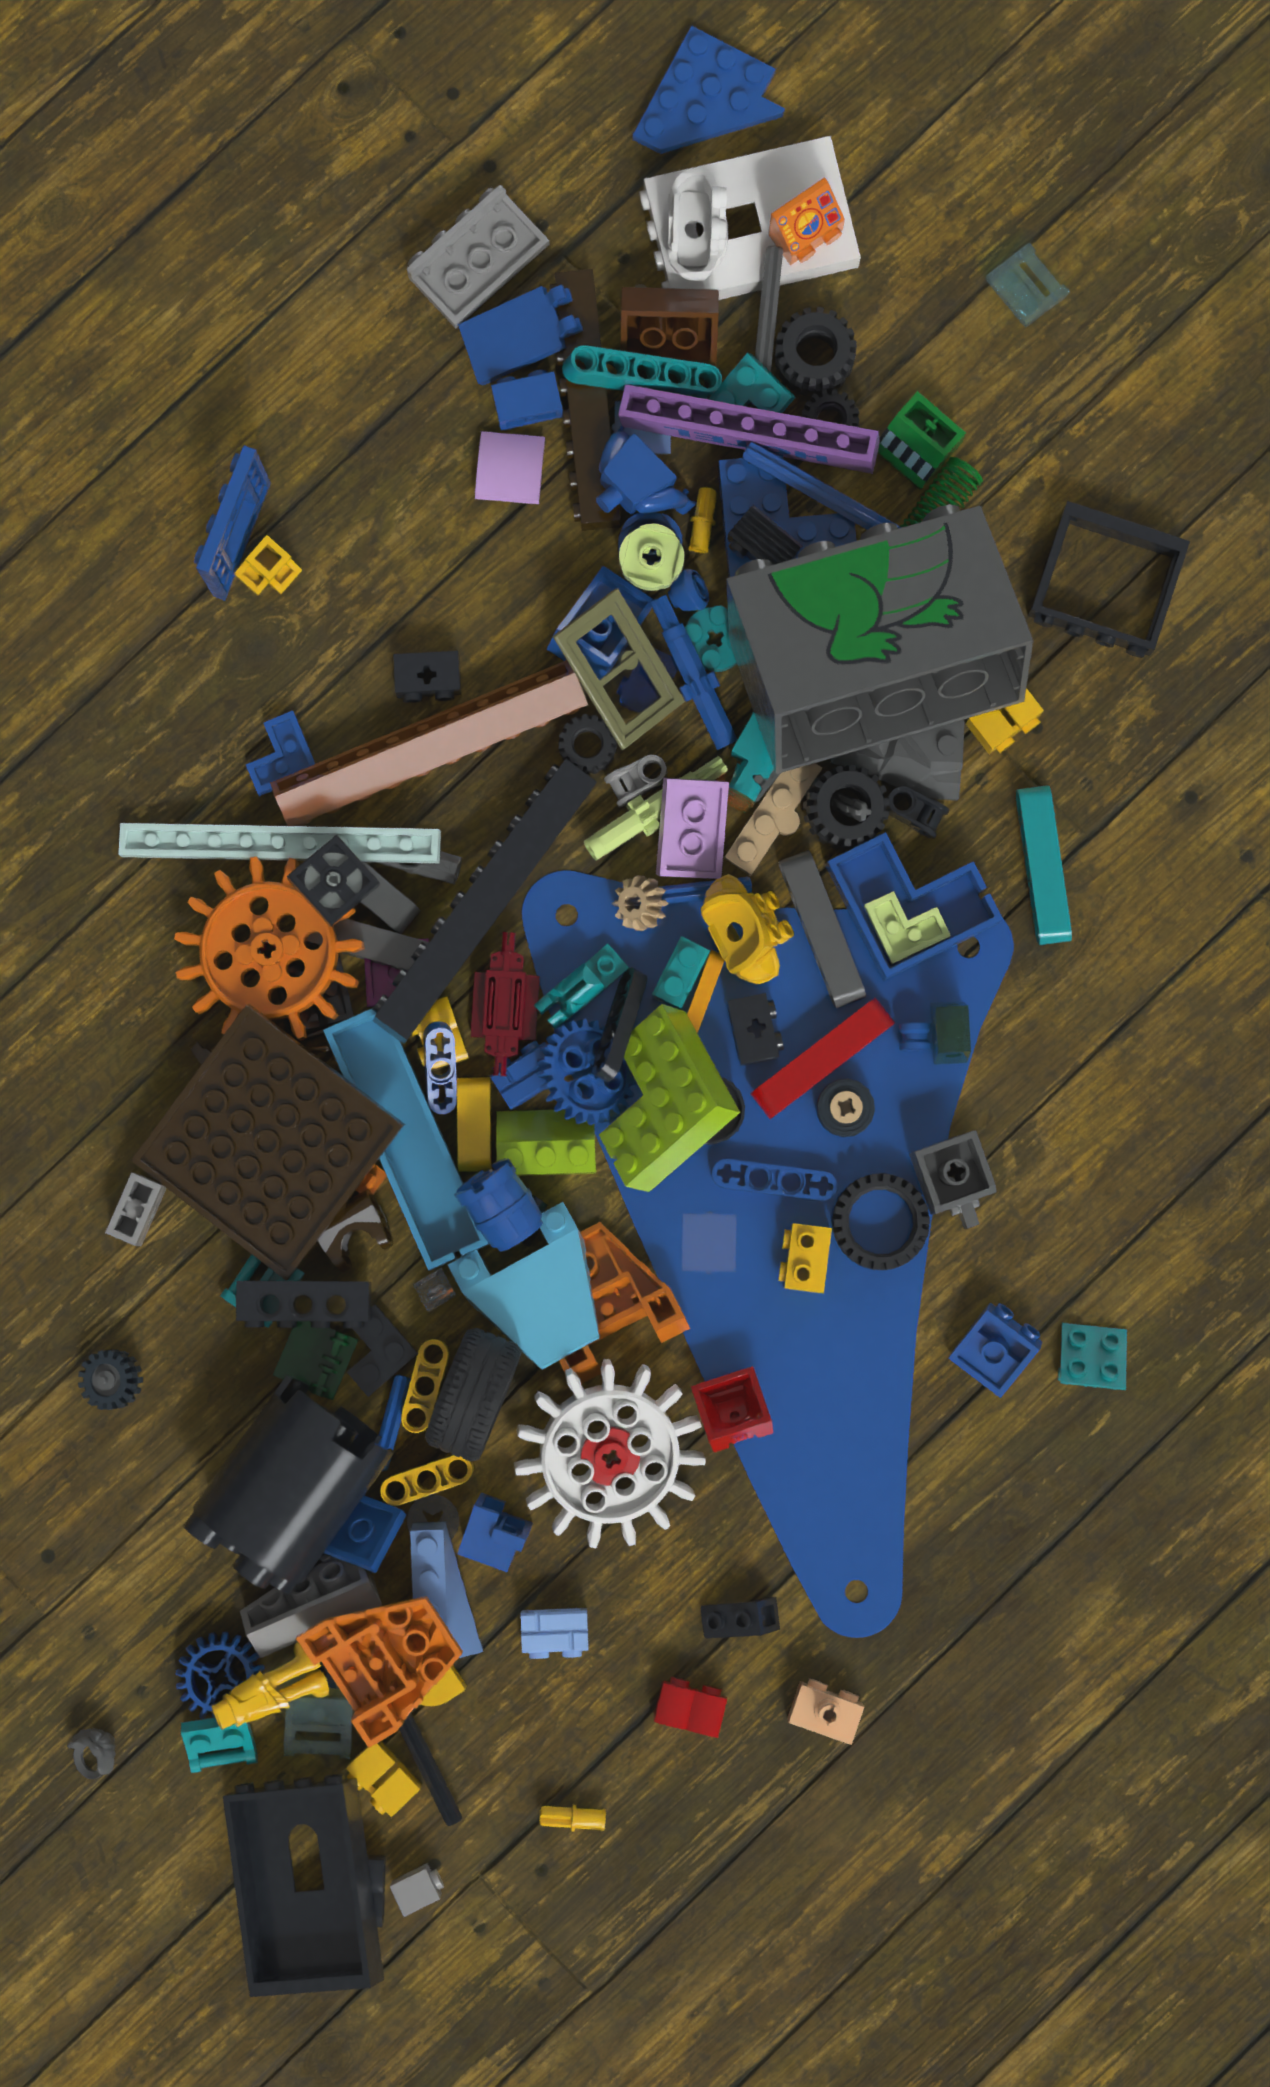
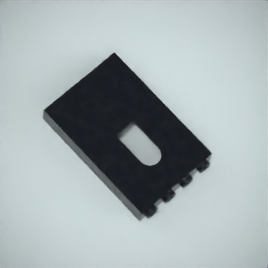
M333 1774L325 1776L324 1781L314 1782V1777H303L295 1779L294 1784L284 1785V1780L268 1781L264 1783V1787L254 1788V1783L235 1785V1791L223 1796L249 1996L259 1997L372 1988L383 1981L384 1972L357 1778L344 1779V1774ZM296 1825H307L317 1835L325 1889L296 1892L289 1843L290 1833Z

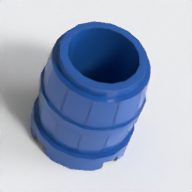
M509 1158L493 1163L492 1167L494 1170L478 1172L456 1190L457 1193L454 1194L460 1205L466 1207L476 1229L482 1233L493 1248H497L499 1251H505L519 1244L537 1231L543 1224L541 1220L542 1213L532 1197V1192L529 1188H526L515 1173L516 1168Z

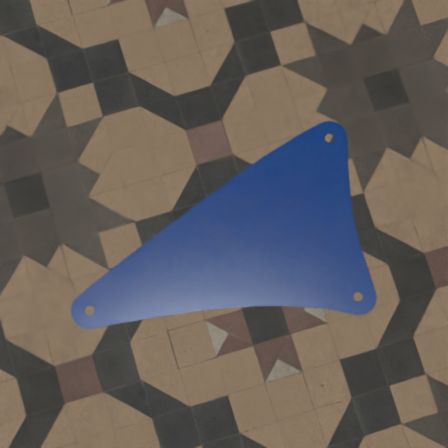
M569 870L553 872L542 877L531 887L525 897L522 906V918L537 976H540V986L544 996L582 963H586L606 944H609L629 968L637 969L647 975L648 978L633 1026L634 1029L656 1008L663 1004L652 998V993L681 936L710 950V952L711 950L719 952L708 930L709 926L701 914L704 900L662 906L661 910L666 917L657 919L658 926L654 928L647 927L644 931H636L634 928L622 926L623 919L615 917L619 907L614 906L612 902L619 899L615 890L623 888V882ZM570 904L576 908L578 918L573 925L562 926L557 922L555 914L561 905ZM778 908L774 911L778 922L782 920L788 921L794 931L792 938L774 947L780 963L778 976L765 983H751L739 978L736 974H731L724 961L698 1031V1036L720 1076L733 1082L742 1094L745 1103V1115L739 1130L728 1140L701 1146L650 1192L625 1187L613 1164L617 1159L610 1158L599 1136L602 1131L643 1096L638 1084L628 1087L634 1093L633 1097L625 1099L628 1107L619 1110L620 1115L610 1118L606 1122L600 1123L598 1121L595 1124V1134L657 1277L672 1290L689 1324L690 1329L683 1332L704 1380L709 1381L751 1366L754 1367L772 1419L773 1433L760 1438L754 1435L753 1438L738 1441L734 1446L786 1556L821 1621L830 1630L842 1636L862 1638L874 1635L886 1628L898 1613L902 1601L904 1516L916 1332L932 1214L930 1215L928 1209L930 1216L928 1237L922 1249L912 1260L895 1269L872 1270L850 1260L838 1246L832 1228L833 1211L839 1196L845 1188L861 1177L878 1173L895 1175L910 1182L921 1193L925 1201L909 1153L948 1139L951 1122L980 1029L1010 965L1014 943L1010 928L1003 919L998 925L974 936L980 944V950L975 957L965 958L961 956L957 945L883 981L848 910L833 909L866 992L865 998L836 1009L831 1001L796 909ZM736 922L731 923L741 939L743 936L742 926ZM706 962L682 1008L686 1014L690 1008ZM622 976L586 1007L576 1012L560 1026H565L570 1021L574 1020L577 1022L586 1018L588 1023L598 1020L599 1028L605 1026ZM766 993L767 1000H774L777 1018L772 1019L774 1032L780 1031L784 1050L779 1051L780 1057L778 1059L740 1067L727 1001ZM876 997L895 1021V1024L789 1106L769 1119L750 1093ZM555 1004L549 1009L551 1017L559 1010H562L559 1004ZM935 1011H936V1021H935V1023L937 1024V1034H936L935 1025H934V1023H933V1017H934V1020H935ZM756 1020L752 1021V1026L747 1031L748 1033H754L755 1038H759L761 1031L765 1030V1027L758 1026ZM930 1023L931 1031L928 1033V1040L932 1043V1050L899 1051V1044L902 1042L899 1024ZM944 1026H945V1028H946V1032L949 1034L948 1036L946 1035V1033H945V1031H944ZM936 1040H938V1042H937L938 1049H937V1047H935V1045H936V1044H935V1041H936ZM593 1047V1048H592V1049H593V1053H594V1055L596 1056L597 1051H596V1049ZM566 1056V1061L568 1065L571 1067V1061L569 1057ZM592 1067L571 1074L573 1080L592 1074ZM630 1073V1077L635 1079L633 1074ZM839 1079H852L862 1083L869 1089L874 1099L875 1112L872 1122L863 1132L855 1136L840 1137L831 1134L822 1126L817 1117L816 1104L819 1094L828 1084ZM604 1081L606 1087L609 1088L608 1082ZM577 1086V1092L582 1098V1091ZM722 1159H735L825 1171L831 1173L836 1178L838 1190L833 1198L827 1201H816L726 1189L714 1183L712 1169ZM724 1164L723 1169L717 1170V1175L722 1176V1182L728 1183L731 1177L740 1178L738 1185L745 1186L744 1174L747 1166L740 1165L741 1172H733L730 1170V1165ZM760 1168L752 1170L749 1175L750 1183L755 1187L764 1186L768 1181L766 1171ZM787 1173L782 1177L781 1182L785 1190L791 1192L799 1188L800 1179L795 1173ZM805 1174L806 1185L802 1192L803 1194L809 1195V1187L819 1189V1195L825 1196L826 1191L832 1190V1184L827 1183L826 1177H821L820 1182H809L812 1175ZM872 1190L862 1195L853 1204L849 1215V1230L855 1242L864 1250L875 1254H889L901 1248L909 1239L913 1227L912 1213L907 1203L898 1194L887 1190ZM792 1223L832 1228L824 1293L784 1289V1282L778 1281L780 1262L787 1261L788 1249H782L784 1230H790ZM853 1580L864 1582L868 1588L866 1599L860 1603L849 1601L845 1594L847 1584Z

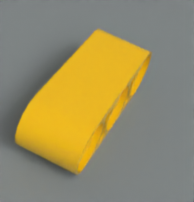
M490 1077L457 1078L459 1172H480L482 1170L485 1172L492 1169Z
M431 1339L424 1342L417 1355L401 1414L403 1426L412 1433H419L428 1428L439 1397L450 1353L445 1342L439 1339ZM432 1344L438 1345L443 1351V1357L438 1363L429 1362L425 1356L427 1347ZM423 1376L431 1378L434 1382V1390L429 1395H423L417 1389V1382ZM414 1408L421 1409L426 1416L425 1423L420 1427L411 1425L408 1420V1414Z
M450 1455L397 1473L383 1482L380 1489L381 1497L388 1505L398 1506L461 1485L473 1475L474 1464L472 1461L462 1459L463 1457ZM462 1460L466 1463L468 1471L464 1477L457 1478L451 1474L449 1467L452 1461ZM426 1470L433 1472L436 1476L435 1486L428 1489L419 1483V1474ZM398 1481L405 1487V1494L401 1499H394L389 1495L388 1485L390 1482Z

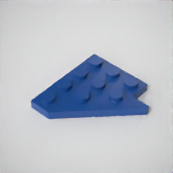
M691 26L633 133V140L662 154L781 118L784 115L785 108L763 97L775 75L776 69Z

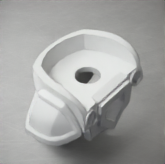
M691 168L685 170L676 178L668 196V246L670 247L667 250V257L670 265L680 276L688 280L699 281L708 278L715 266L721 263L727 249V187L717 186L714 176L709 169ZM696 221L703 226L704 232L699 238H690L686 235L685 227L689 222Z

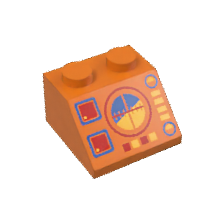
M824 177L771 213L768 235L777 247L783 249V256L790 266L798 260L800 263L807 261L816 253L815 249L823 243L830 245L842 235L841 231L844 227L845 218L826 178Z

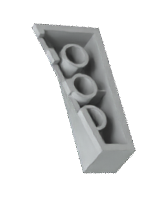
M325 1554L320 1557L321 1563L313 1567L303 1583L296 1584L290 1594H286L275 1587L242 1609L240 1613L246 1636L259 1657L262 1658L296 1643L297 1635L326 1618L381 1606L382 1603L371 1571Z

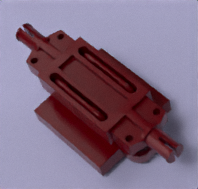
M502 932L501 951L491 954L490 970H486V973L475 972L471 1038H485V1053L494 1056L492 1076H499L500 1063V1076H507V1057L518 1055L519 1041H536L538 1010L534 1004L539 1000L540 976L526 975V972H523L524 956L514 952L516 933L510 932L509 945H507L508 932Z

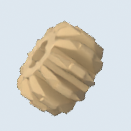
M640 875L633 879L623 880V888L615 890L619 899L612 902L614 906L619 907L615 917L623 919L622 926L634 928L636 931H644L647 927L654 928L658 926L657 919L666 917L661 909L662 906H666L669 903L661 899L666 890L657 887L658 881L652 878L647 879L645 876Z

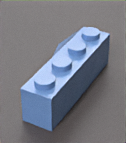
M446 1522L413 1523L410 1530L413 1599L424 1596L428 1597L463 1650L459 1658L483 1652Z

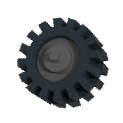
M119 1350L98 1351V1353L90 1355V1360L84 1361L81 1365L85 1370L79 1371L78 1377H83V1382H78L79 1388H85V1392L81 1393L82 1397L90 1398L88 1404L97 1406V1409L101 1410L123 1408L128 1406L127 1403L134 1402L136 1399L134 1394H140L142 1389L137 1387L138 1383H143V1377H138L137 1372L142 1371L141 1366L134 1365L137 1360L134 1357H128V1352Z

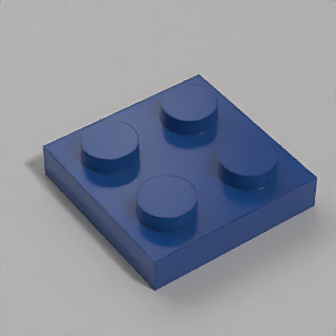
M364 1496L324 1553L376 1573L406 1514L402 1509Z

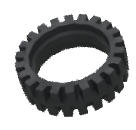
M878 1173L855 1180L841 1193L834 1207L832 1228L836 1242L850 1260L864 1268L890 1270L908 1263L922 1249L929 1233L930 1216L923 1196L910 1182L895 1175ZM872 1190H887L898 1194L907 1203L912 1213L913 1227L909 1239L901 1248L889 1254H875L864 1250L855 1242L849 1230V1215L853 1204L862 1195Z

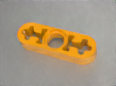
M711 950L687 1013L697 1034L725 961L720 952Z

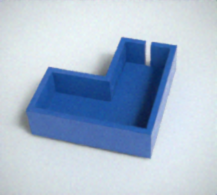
M744 458L719 460L718 477L728 578L735 576V572L742 565L752 561L747 556L742 559L732 552L728 547L730 542L727 540L729 531L753 504L803 546V549L820 541L833 542L835 547L856 541L855 523L838 513L789 518L786 483L757 466L748 464V461L744 460Z
M886 832L827 861L825 866L883 981L998 925L1003 920L991 894L985 895L981 900L978 896L987 886L974 861L915 890ZM894 891L907 920L938 907L951 937L891 965L864 905Z

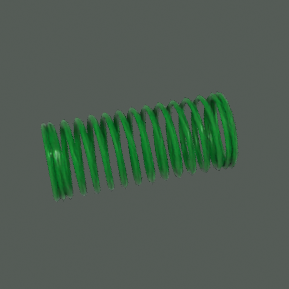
M950 457L946 462V467H942V473L937 474V479H934L933 484L929 485V490H925V496H921L920 502L916 503V507L912 508V513H908V519H904L903 525H900V527L909 526L906 524V521H909L912 525L921 523L920 519L923 520L926 516L924 513L928 514L931 512L928 507L933 510L938 508L932 501L941 506L946 505L937 496H940L951 505L964 508L963 502H968L969 498L967 496H973L972 491H977V486H980L983 482L982 476L966 461L957 457ZM958 467L970 473L975 479L962 472ZM940 475H943L946 480L940 479ZM957 476H959L961 479H963L964 481H966V482H968L969 484H971L973 487H971V486L967 485L966 483H964L963 481H961ZM949 478L961 484L969 493L960 489ZM936 481H939L942 486L937 485ZM945 484L957 490L965 499L955 494ZM935 487L938 492L933 491L931 488ZM941 490L953 496L960 504L951 500ZM927 493H931L933 497L928 496ZM923 498H926L929 503L924 502ZM919 504H922L925 509L920 508ZM915 510H918L921 515L916 514ZM910 516H914L917 521L911 519Z

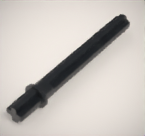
M410 1713L399 1730L445 1824L452 1826L462 1820V1815L412 1713Z

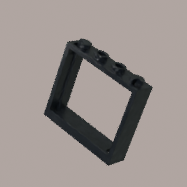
M1067 501L1063 508L1028 616L1035 618L1034 622L1044 627L1056 625L1065 628L1064 632L1074 637L1081 638L1083 635L1095 638V642L1101 646L1113 648L1114 645L1126 648V653L1139 658H1143L1145 655L1150 656L1155 650L1190 541ZM1069 524L1171 557L1145 640L1042 606Z

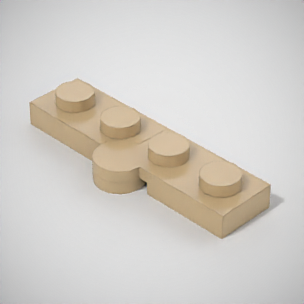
M813 763L782 772L724 859L752 876L779 834L789 836L797 831L800 819L794 810L811 787L812 782L821 772L822 767Z

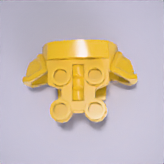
M727 874L716 879L706 891L703 906L701 907L702 917L709 926L708 930L731 974H736L739 978L755 984L768 982L779 974L780 963L774 947L787 942L794 936V931L788 921L782 920L778 922L774 911L780 907V903L772 891L761 895L758 893H747V890L738 878ZM736 922L742 926L743 936L741 939L731 923Z

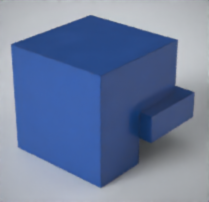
M481 1493L473 1507L457 1554L508 1572L516 1550L522 1551L533 1523L502 1512L506 1501Z

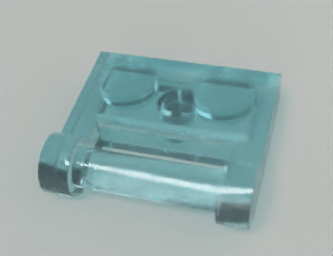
M1031 243L1023 246L990 272L985 279L1025 328L1055 304L1061 302L1070 293L1064 284H1059L1035 255L1036 249ZM1025 262L1051 294L1045 297L1019 265Z
M303 1696L288 1702L290 1708L286 1709L284 1756H295V1753L340 1755V1758L351 1759V1719L353 1708L346 1698ZM296 1731L341 1733V1742L296 1740Z

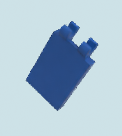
M559 285L547 292V289L541 286L458 324L478 384L484 386L565 349L564 339L583 331L579 318L574 319L573 315H569L559 321L555 308L573 301L569 288L564 289L563 285Z

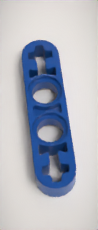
M722 1159L712 1169L714 1183L726 1189L816 1201H827L833 1198L838 1190L836 1178L831 1173L825 1171L735 1159ZM724 1164H728L731 1171L741 1172L740 1165L747 1166L744 1174L745 1186L738 1185L740 1178L731 1177L728 1183L722 1182V1176L717 1175V1170L723 1169ZM756 1168L763 1169L768 1175V1181L762 1187L753 1186L749 1180L750 1172ZM795 1173L799 1177L800 1186L797 1190L790 1192L783 1188L781 1180L785 1174ZM805 1174L812 1175L809 1182H820L821 1177H826L827 1183L832 1184V1190L826 1191L825 1196L819 1195V1189L809 1187V1195L803 1194L802 1192L806 1185Z

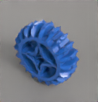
M228 1631L222 1633L221 1641H218L215 1632H211L208 1638L209 1644L200 1636L196 1639L199 1650L191 1644L186 1648L192 1658L181 1656L179 1662L187 1666V1669H177L176 1675L185 1677L186 1680L178 1682L176 1688H187L188 1690L180 1699L184 1702L191 1697L194 1702L188 1709L193 1712L198 1706L202 1707L203 1709L199 1716L202 1719L208 1715L209 1711H212L211 1706L218 1703L215 1700L222 1689L232 1690L244 1682L233 1671L235 1656L243 1663L247 1679L252 1674L256 1675V1673L262 1672L265 1669L264 1664L254 1666L253 1661L259 1658L257 1652L251 1656L247 1653L252 1647L250 1641L243 1648L239 1646L242 1638L239 1634L234 1637L232 1643L229 1642ZM214 1650L226 1651L219 1664L214 1665L208 1662L205 1664L199 1661L202 1655ZM227 1662L224 1671L227 1673L225 1676H228V1680H224L215 1689L217 1682L214 1680L216 1677H213V1673H217ZM195 1671L199 1672V1675L208 1682L206 1697L196 1685Z

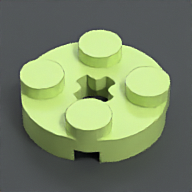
M645 524L632 533L630 532L624 538L619 551V562L623 575L634 586L643 590L654 591L670 587L679 577L684 565V549L675 533L660 524ZM651 549L657 550L656 555L661 557L660 562L648 565L647 560L642 558L643 554H649Z

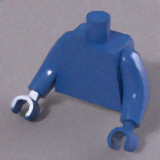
M620 426L618 431L609 437L600 458L599 471L602 474L600 483L606 490L596 498L599 507L606 513H609L618 504L630 514L636 511L643 514L654 513L674 508L683 515L689 512L697 503L688 499L689 491L686 488L682 492L673 488L677 476L635 433L630 436L624 432L625 428Z

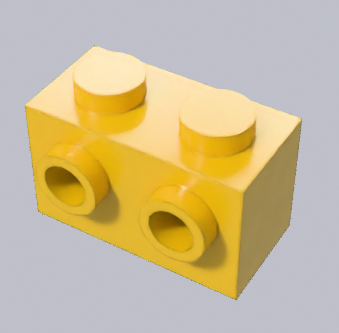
M792 1223L790 1230H784L782 1249H788L787 1261L780 1262L778 1281L784 1282V1289L824 1293L832 1228Z

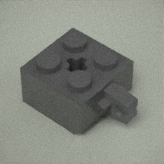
M969 1131L910 1152L909 1156L930 1215L949 1209L952 1216L959 1214L964 1229L979 1225L975 1208L980 1206L979 1198L996 1193L997 1191L977 1131ZM950 1166L959 1169L955 1179L953 1177L948 1178L947 1176Z

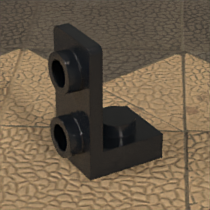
M764 1597L750 1602L701 1606L705 1638L761 1636L780 1630L776 1597Z

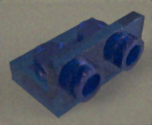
M654 648L670 677L674 680L679 669L673 657ZM639 660L630 677H623L616 694L621 695L619 705L638 714L660 698Z

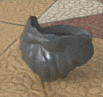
M95 1728L81 1730L67 1744L68 1748H74L73 1757L77 1770L87 1779H97L102 1775L110 1774L113 1770L116 1755L115 1738L109 1732ZM86 1747H89L97 1759V1771L90 1769L84 1761L83 1752Z

